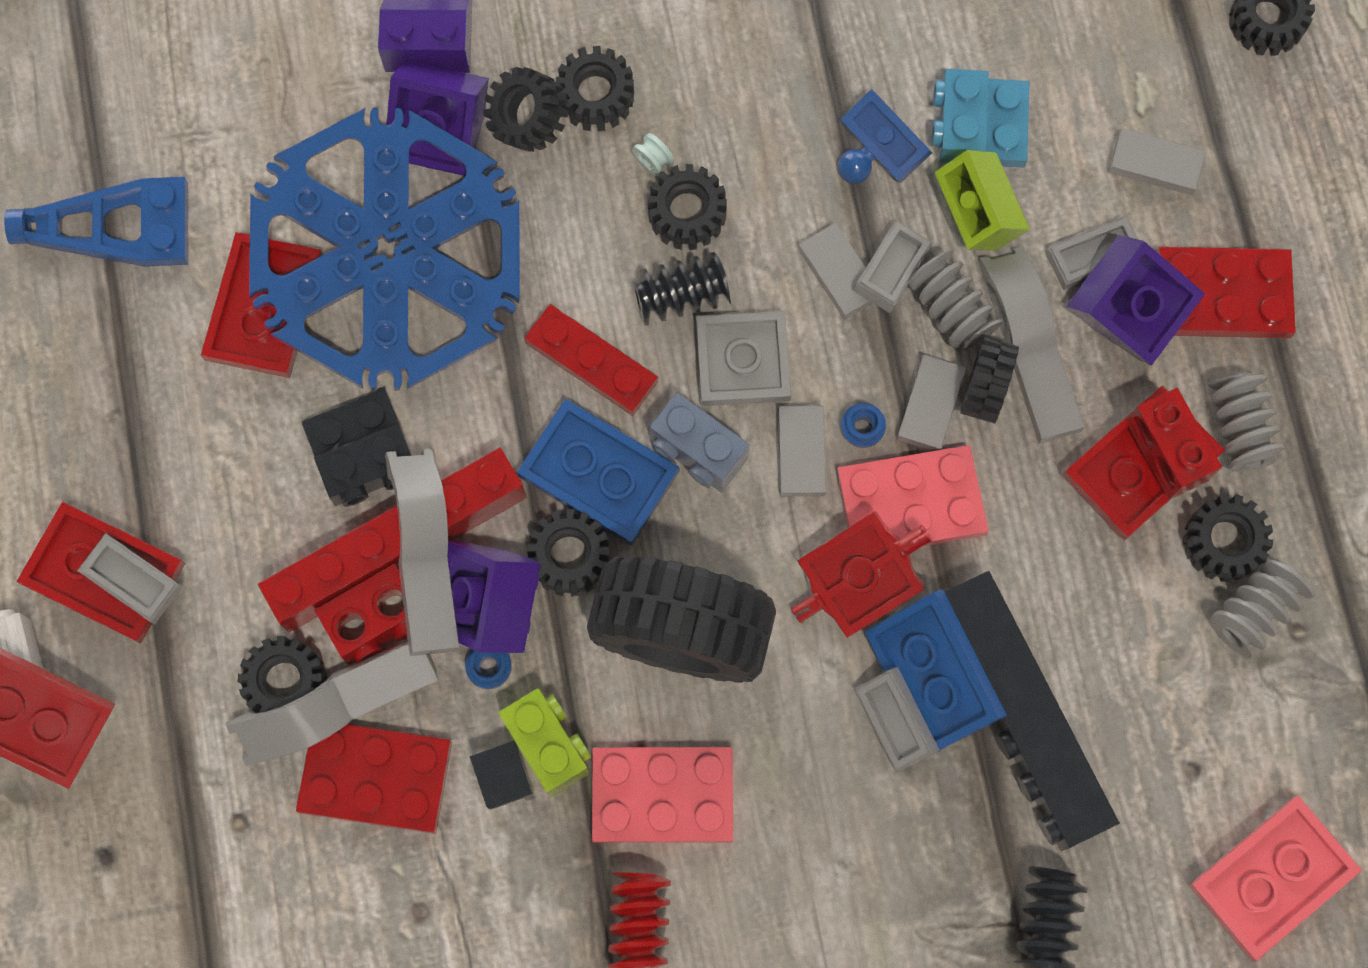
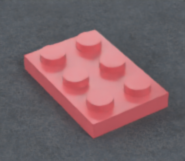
M970 445L837 468V477L848 528L876 510L888 530L899 539L922 524L927 531L912 542H916L929 533L932 542L924 546L985 536L989 532Z
M732 747L593 748L592 843H733Z
M1296 796L1188 886L1251 961H1257L1357 876L1362 869L1303 800Z

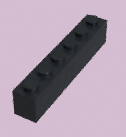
M986 571L944 591L1007 715L995 722L1000 730V733L996 734V739L1004 756L1008 760L1014 758L1022 774L1017 779L1024 796L1029 802L1036 801L1044 817L1039 819V824L1048 842L1051 845L1057 843L1062 852L1120 824L990 571Z

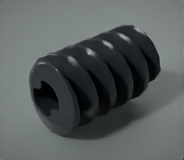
M715 252L708 253L706 267L698 256L691 257L689 271H687L681 260H677L673 263L672 275L669 274L663 264H660L656 267L655 279L643 268L639 270L638 283L634 282L637 302L644 326L649 325L651 311H655L662 322L666 321L667 310L671 306L680 318L683 317L685 303L688 302L696 313L701 312L702 299L705 298L713 309H717L719 295L721 294L725 296L731 305L726 273L720 258Z
M1030 866L1028 872L1041 881L1027 884L1025 891L1036 898L1037 901L1024 903L1022 906V910L1033 917L1034 920L1019 924V929L1030 936L1031 939L1016 943L1015 948L1027 955L1028 959L1016 960L1014 963L1035 968H1075V964L1065 959L1063 953L1077 951L1079 945L1067 939L1066 933L1081 931L1082 926L1070 920L1069 915L1084 912L1085 907L1072 900V896L1087 893L1088 888L1075 881L1076 874L1057 869Z

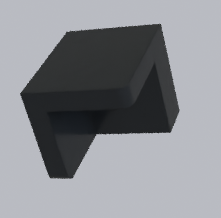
M515 741L469 756L488 809L493 810L523 798L526 801L535 798Z

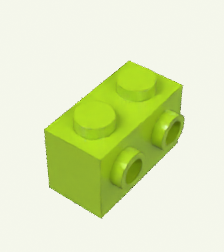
M966 150L934 172L968 250L997 251L1030 230L996 152Z
M539 688L498 712L549 798H552L590 774L584 762L590 759L591 756L577 733L569 738L560 722L567 717L553 694L544 698Z

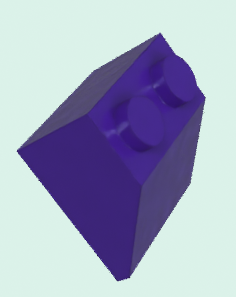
M383 0L379 12L378 51L385 72H395L405 60L470 73L472 0Z
M405 60L390 79L386 125H390L395 121V109L401 108L403 113L402 127L407 128L409 124L408 110L469 146L476 148L484 120L485 98L489 78ZM416 142L409 149V164L466 176L465 166L460 161L427 142Z
M1119 235L1066 307L1096 332L1152 366L1205 293L1145 241Z
M448 539L447 558L458 643L479 653H524L527 635L530 631V619L535 591L539 582L538 575L541 563L515 552Z

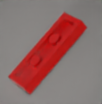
M549 304L524 337L525 344L631 416H634L658 383V376L551 304Z

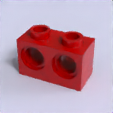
M1178 387L1137 406L1126 420L1128 427L1169 500L1210 481L1223 468Z
M395 563L314 610L339 655L347 664L354 661L358 663L381 652L380 646L394 637L398 641L407 638L404 609L396 616H386L383 614V605L387 599L393 596L402 597L399 568ZM355 619L364 621L365 628L359 638L355 640L343 638V629L349 621Z

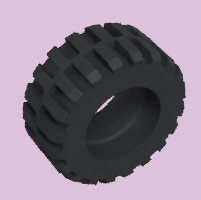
M629 555L625 558L617 556L610 559L601 570L586 628L590 640L594 644L630 660H636L649 666L703 679L709 678L716 681H732L734 683L752 682L762 673L776 616V608L773 599L768 597L767 593L755 589L751 584L737 581L734 577L725 574L709 571V569L684 565L681 562L671 560L664 561L653 557L639 558Z

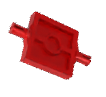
M875 510L797 560L810 580L813 594L792 606V613L795 615L810 606L808 610L796 617L798 622L802 624L811 616L824 610V612L835 619L846 638L850 637L925 590V585L912 566L910 554L929 542L931 543L932 538L928 533L916 542H912L927 531L921 524L920 527L899 539L888 530Z

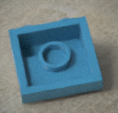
M946 68L943 80L935 81L933 106L941 107L940 121L934 120L932 128V147H939V163H949L966 150L996 152L1004 167L1025 168L1028 158L1030 81L989 79V71Z

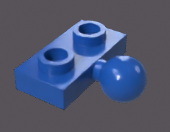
M873 89L840 119L864 144L860 150H848L839 158L837 165L838 173L848 183L858 184L865 181L871 173L872 161L875 158L902 183L932 154L931 150Z

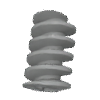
M952 250L922 265L912 276L909 286L914 291H922L919 295V301L923 305H932L929 309L930 317L934 320L942 319L939 324V330L943 334L952 333L948 342L950 346L967 349L980 343L984 336L988 337L1002 325L1003 321L999 318L987 322L985 318L991 312L993 306L991 304L981 307L976 306V302L983 295V292L979 289L967 293L966 288L973 281L971 275L959 279L956 277V274L963 267V263L958 261L948 265L946 260L952 254Z
M1235 374L1217 379L1208 384L1210 388L1217 390L1211 397L1214 405L1222 407L1216 413L1217 420L1222 423H1228L1221 429V436L1223 439L1233 440L1226 445V454L1231 457H1238L1229 465L1232 472L1256 470L1273 464L1276 461L1274 455L1285 449L1284 443H1271L1269 439L1281 431L1280 426L1265 424L1267 419L1276 414V410L1261 408L1260 406L1261 403L1272 397L1270 391H1256V387L1267 380L1265 374Z
M1275 560L1263 562L1260 567L1261 573L1256 572L1252 574L1248 579V585L1240 586L1237 589L1236 598H1230L1225 601L1224 611H1216L1212 615L1211 622L1217 635L1225 644L1243 657L1249 659L1252 657L1247 647L1249 644L1261 650L1266 647V642L1259 634L1261 631L1271 637H1275L1278 634V629L1272 622L1273 619L1283 624H1288L1291 621V617L1285 609L1286 606L1294 611H1300L1303 608V604L1297 596L1298 593L1308 599H1312L1315 596V590L1311 584L1289 564Z

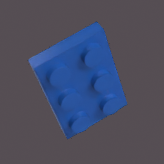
M565 399L516 473L520 479L568 508L574 509L576 513L580 515L582 512L589 514L592 521L597 520L604 530L633 546L679 474L680 467Z
M943 589L927 595L864 632L883 671L886 672L892 668H899L940 751L1007 716Z

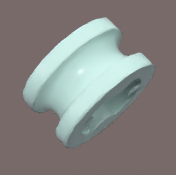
M648 133L643 137L644 144H636L632 148V152L643 168L653 176L658 177L663 172L662 167L664 165L671 166L674 163V157L668 147L658 137Z

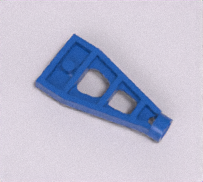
M185 177L142 178L36 208L7 209L4 216L6 238L10 245L30 244L32 246L143 267L189 265L188 182ZM129 205L140 207L141 236L137 240L124 241L113 239L105 234V217L110 211ZM84 212L92 213L91 237L74 238L61 235V219L63 217ZM31 223H36L35 232H32Z

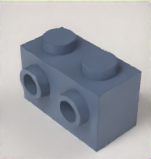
M676 392L649 427L650 442L653 443L651 446L658 454L671 462L674 460L678 461L689 469V475L699 484L706 488L712 486L721 493L749 457L750 444L678 392Z

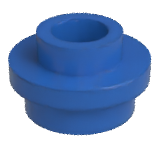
M858 403L846 410L841 421V431L844 438L851 445L859 448H867L877 444L882 439L886 429V420L883 413L877 407L868 403ZM865 420L870 424L871 430L867 433H860L856 430L855 423Z
M471 650L465 662V670L468 678L475 686L489 690L500 687L508 680L512 670V663L508 653H479ZM487 659H493L497 662L496 671L490 675L481 672V664Z

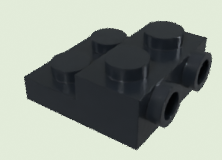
M385 389L301 422L325 489L334 506L340 504L344 507L357 505L369 497L368 493L383 487L386 490H393V485L387 475L386 452L396 451L397 457L412 456Z

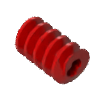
M612 872V875L624 879L625 882L611 887V894L624 899V902L610 906V913L623 918V921L609 926V933L621 937L622 941L609 945L608 952L621 957V961L608 965V968H657L668 964V958L655 953V949L669 944V938L656 933V929L669 925V919L656 914V910L670 905V899L658 895L657 890L671 886V880L658 874Z

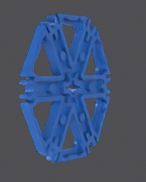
M364 108L274 155V161L282 163L288 168L284 172L281 166L268 162L266 165L267 172L278 179L275 186L266 187L256 181L254 185L255 191L259 196L269 199V201L258 199L250 193L249 296L251 299L258 293L269 292V294L257 297L253 301V306L255 310H259L264 306L270 305L277 310L276 315L272 319L264 322L267 330H275L283 322L287 324L280 331L271 333L273 338L362 389V377L365 370L370 372L368 375V385L371 390H376L377 377L382 373H388L394 378V391L400 390L402 386L401 372L406 371L409 381L408 390L495 342L498 337L489 334L483 327L486 325L490 331L502 334L505 326L494 319L493 313L496 310L502 309L512 315L516 310L514 303L508 299L501 298V296L510 297L519 304V200L513 205L502 207V205L510 203L515 198L516 191L512 188L505 193H499L494 189L493 184L504 178L505 172L503 169H495L487 177L484 175L489 169L497 167V161L408 110L409 124L407 128L402 127L403 113L401 108L395 109V121L390 125L380 123L378 120V108H372L370 112V126L366 127L364 123ZM353 139L358 141L364 149V208L312 179L306 172L307 162L312 157L345 140ZM419 141L427 142L460 161L465 166L466 176L461 182L409 209V149L414 143ZM282 215L337 248L287 275H276L268 266L269 224L273 218ZM488 220L494 221L501 228V273L494 279H483L434 249ZM400 224V227H399V228H397V229H395V230H393V231H391V232L389 231V229H391V228H393V227H395V226H397V225ZM384 238L387 243L394 241L397 243L402 240L394 248V258L388 260L384 254L371 257L378 249L379 239ZM365 242L369 243L360 249L358 248L359 245ZM363 288V346L359 353L353 356L343 355L310 336L305 331L304 322L307 318ZM408 289L464 321L466 324L464 335L428 356H415L408 347Z

